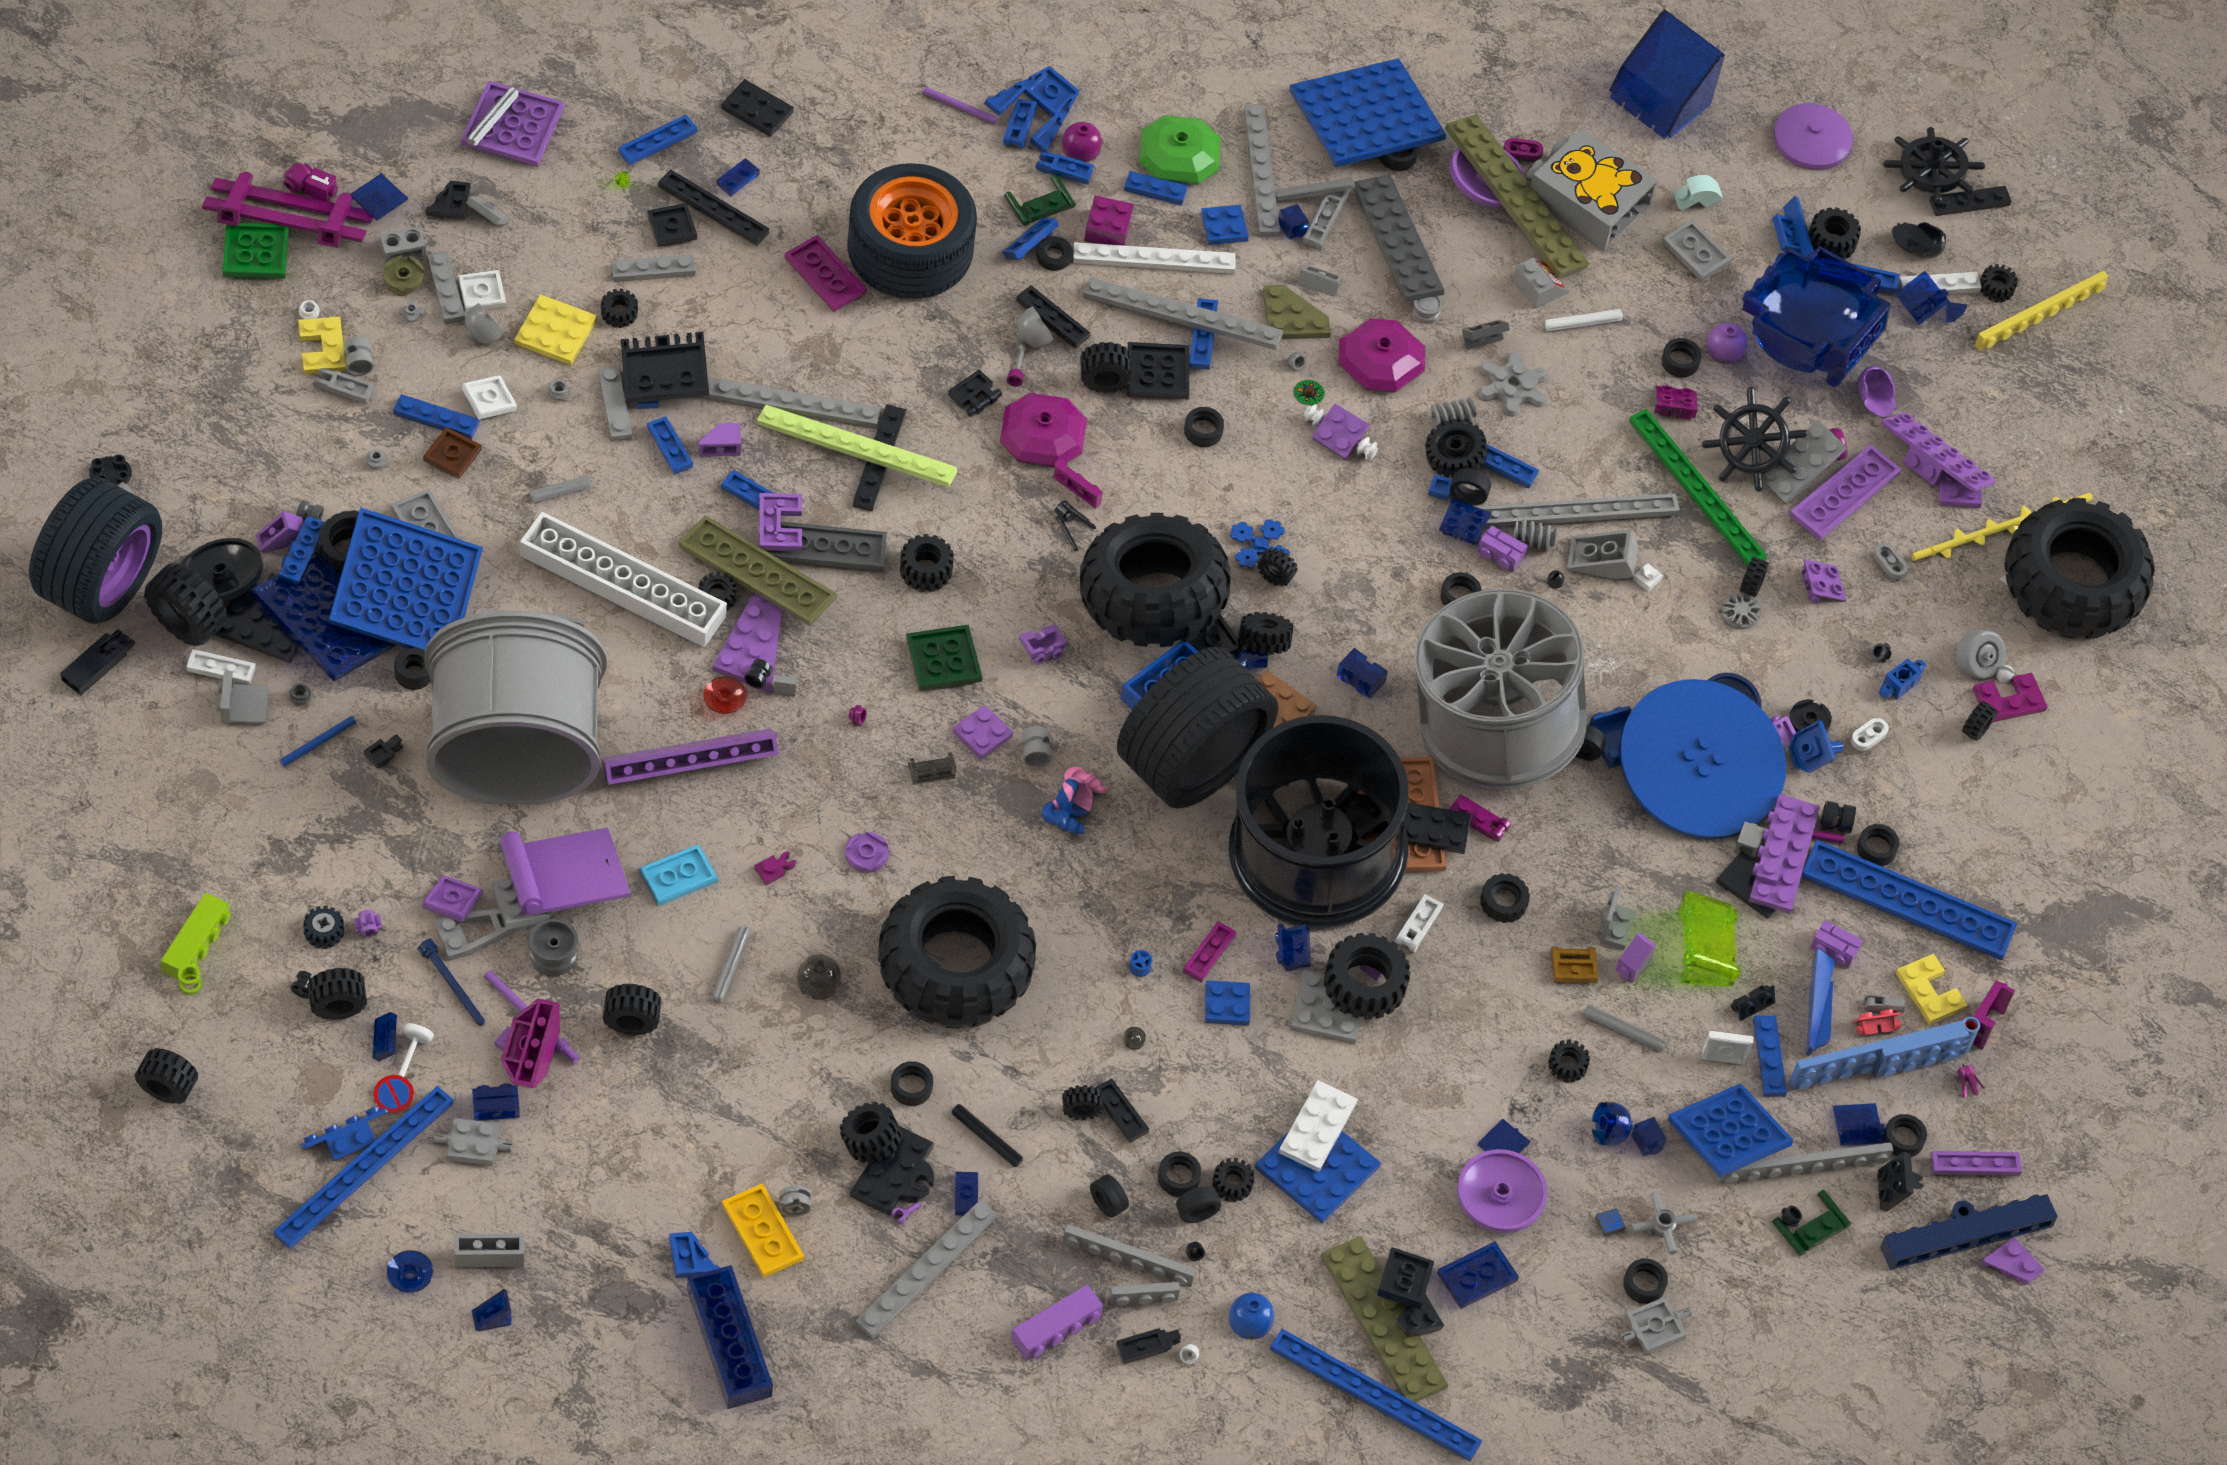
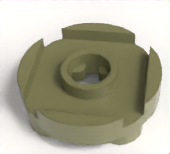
M397 256L385 264L383 281L391 291L397 292L400 296H406L422 286L424 283V269L422 264L413 257L401 259V256ZM399 273L408 274L406 277H400Z

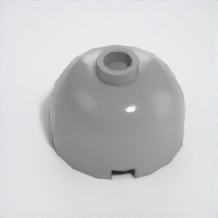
M479 303L467 312L465 325L468 330L465 333L472 341L477 340L481 344H490L504 335L497 323Z
M1033 306L1020 314L1017 319L1019 332L1016 335L1022 344L1026 342L1030 347L1041 348L1054 341Z

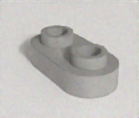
M1888 543L1877 545L1874 552V558L1891 579H1903L1908 570L1907 563L1892 545Z

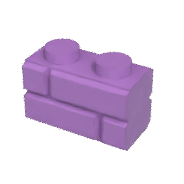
M1491 525L1480 540L1477 552L1484 559H1491L1498 563L1502 569H1509L1514 572L1525 557L1528 545Z
M1824 920L1810 948L1814 952H1816L1817 948L1821 949L1837 965L1849 968L1859 952L1863 940Z

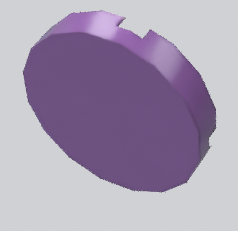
M873 832L855 834L846 844L845 858L848 864L857 871L865 873L878 871L888 860L889 850L886 841L880 835Z

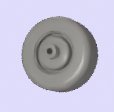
M1974 628L1965 633L1959 641L1956 650V661L1959 669L1965 675L1980 680L1989 679L1996 675L1998 669L2003 666L2006 656V648L2001 636L1992 630L1984 628Z

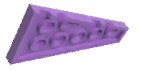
M753 593L714 662L713 671L746 683L744 676L747 671L751 670L753 661L755 659H763L772 666L773 671L769 677H766V683L760 690L771 694L782 609Z

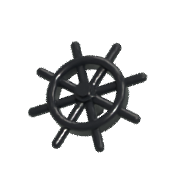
M1933 127L1927 128V137L1916 139L1910 143L1900 136L1895 137V143L1904 149L1901 160H1885L1883 162L1885 168L1901 169V173L1906 180L1899 188L1902 193L1911 187H1915L1921 191L1933 193L1935 203H1941V193L1952 191L1957 187H1960L1969 194L1974 193V188L1964 181L1967 171L1983 170L1986 167L1984 162L1968 161V157L1962 149L1969 143L1968 138H1962L1957 143H1954L1945 138L1935 137ZM1929 150V153L1926 155L1922 151ZM1914 155L1921 161H1910V158ZM1950 157H1952V158H1954L1956 161H1947V160H1948ZM1914 169H1922V170L1917 173ZM1948 169H1959V170H1958V172H1957L1956 174H1954V173H1952L1951 171H1949ZM1939 175L1944 176L1946 179H1940Z
M1750 386L1747 388L1748 405L1737 408L1731 414L1720 405L1713 407L1714 412L1725 421L1721 427L1719 439L1705 440L1702 442V447L1705 449L1720 447L1724 458L1729 463L1719 475L1720 481H1725L1737 469L1740 472L1754 475L1755 490L1760 492L1763 489V473L1773 470L1778 465H1781L1791 474L1796 472V467L1785 459L1790 447V439L1804 438L1808 435L1807 430L1789 431L1786 421L1780 415L1790 404L1791 400L1789 397H1784L1776 408L1773 409L1766 405L1756 404L1755 389ZM1757 414L1768 416L1758 428ZM1749 415L1750 429L1738 420ZM1776 422L1780 432L1765 434L1770 426ZM1733 427L1744 435L1729 438ZM1780 440L1777 451L1766 443ZM1745 444L1734 457L1730 446ZM1750 450L1752 451L1753 465L1741 462ZM1761 450L1771 457V459L1762 464L1760 460Z

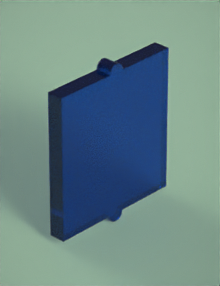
M1502 1119L1477 1145L1484 1151L1502 1149L1520 1154L1531 1141L1522 1135L1518 1128H1514Z

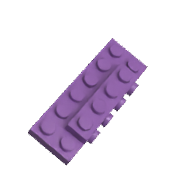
M1782 794L1778 795L1774 812L1770 811L1766 823L1770 824L1769 829L1765 828L1762 836V841H1765L1764 846L1760 845L1757 858H1760V862H1755L1752 875L1755 876L1749 902L1788 914L1791 913L1820 806Z

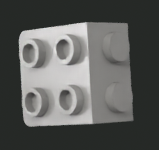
M224 672L223 680H219L218 688L219 693H222L221 698H217V711L221 712V722L264 724L267 714L268 687L266 685L234 684L233 672Z

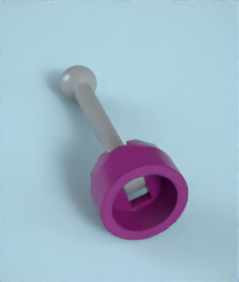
M1025 344L1019 346L1020 353L1016 369L1010 370L1007 375V383L1014 387L1021 386L1023 383L1024 374L1020 370L1023 354L1027 350Z

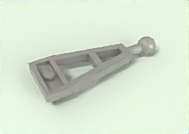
M499 908L470 912L463 922L448 917L435 920L437 931L449 961L470 955L523 927L506 930L505 926L501 928L498 918H502ZM556 911L549 912L550 917L553 916L556 913ZM490 919L494 932L467 944L460 923Z

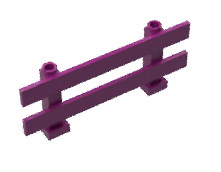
M246 171L239 174L236 182L215 178L211 190L227 193L229 196L227 200L206 196L202 204V209L218 212V223L238 226L240 217L318 233V244L336 248L340 244V238L362 243L367 232L364 229L343 225L345 219L371 224L375 216V211L351 206L353 198L349 193L340 194L336 203L258 187L252 185L253 175ZM245 198H251L330 216L327 221L246 205L243 202Z

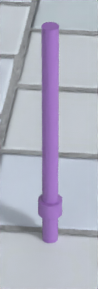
M491 970L485 974V978L520 1012L528 1007ZM558 1037L555 1049L560 1054H564L573 1064L577 1063L580 1057L569 1047L570 1044L564 1038Z

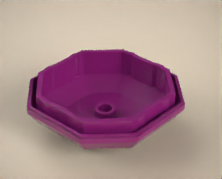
M1368 318L1339 339V365L1366 390L1395 393L1425 372V345L1397 320Z
M1027 393L1005 406L1000 443L1018 462L1055 467V462L1058 459H1063L1068 463L1082 454L1087 418L1068 398Z

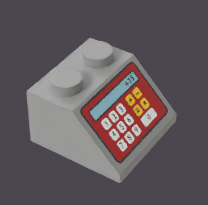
M1531 258L1516 265L1513 281L1535 309L1569 292L1544 261Z

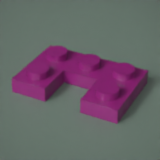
M2033 673L2012 677L2011 682L2017 693L2012 696L2001 698L1994 681L1975 684L1973 687L1979 704L1981 701H1985L1998 710L1993 722L2044 712L2048 707Z

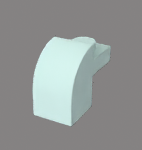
M1707 175L1690 177L1686 179L1687 185L1673 192L1677 206L1681 211L1697 202H1700L1707 208L1723 199L1718 183Z

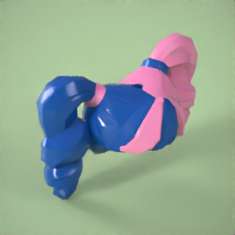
M1071 767L1064 774L1065 781L1056 799L1043 806L1041 815L1046 823L1057 825L1063 831H1069L1074 835L1078 833L1083 835L1085 832L1084 826L1074 818H1080L1092 809L1093 792L1105 794L1108 788L1094 774H1088L1081 767Z

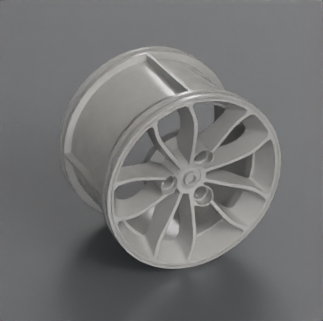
M1491 589L1471 593L1450 602L1436 612L1426 623L1418 637L1415 648V672L1418 688L1422 740L1430 757H1433L1434 762L1444 772L1463 783L1475 787L1511 790L1540 783L1560 772L1573 760L1584 742L1587 728V707L1582 638L1575 623L1566 612L1553 602L1533 593L1513 589ZM1554 679L1562 688L1557 696L1549 702H1545L1542 694L1533 684L1536 681ZM1458 687L1469 688L1470 691L1464 697L1453 703H1447L1443 699L1445 693ZM1526 698L1534 706V710L1515 715L1507 705ZM1482 701L1489 705L1500 706L1503 717L1480 716L1467 713V711Z

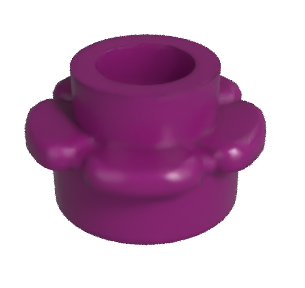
M861 705L852 707L849 711V719L852 721V724L862 725L865 722L867 709Z

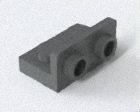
M1495 320L1462 329L1465 348L1470 349L1503 340V332L1510 331L1509 323Z

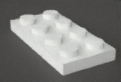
M1317 1080L1281 1145L1279 1154L1319 1172L1355 1108L1358 1099Z

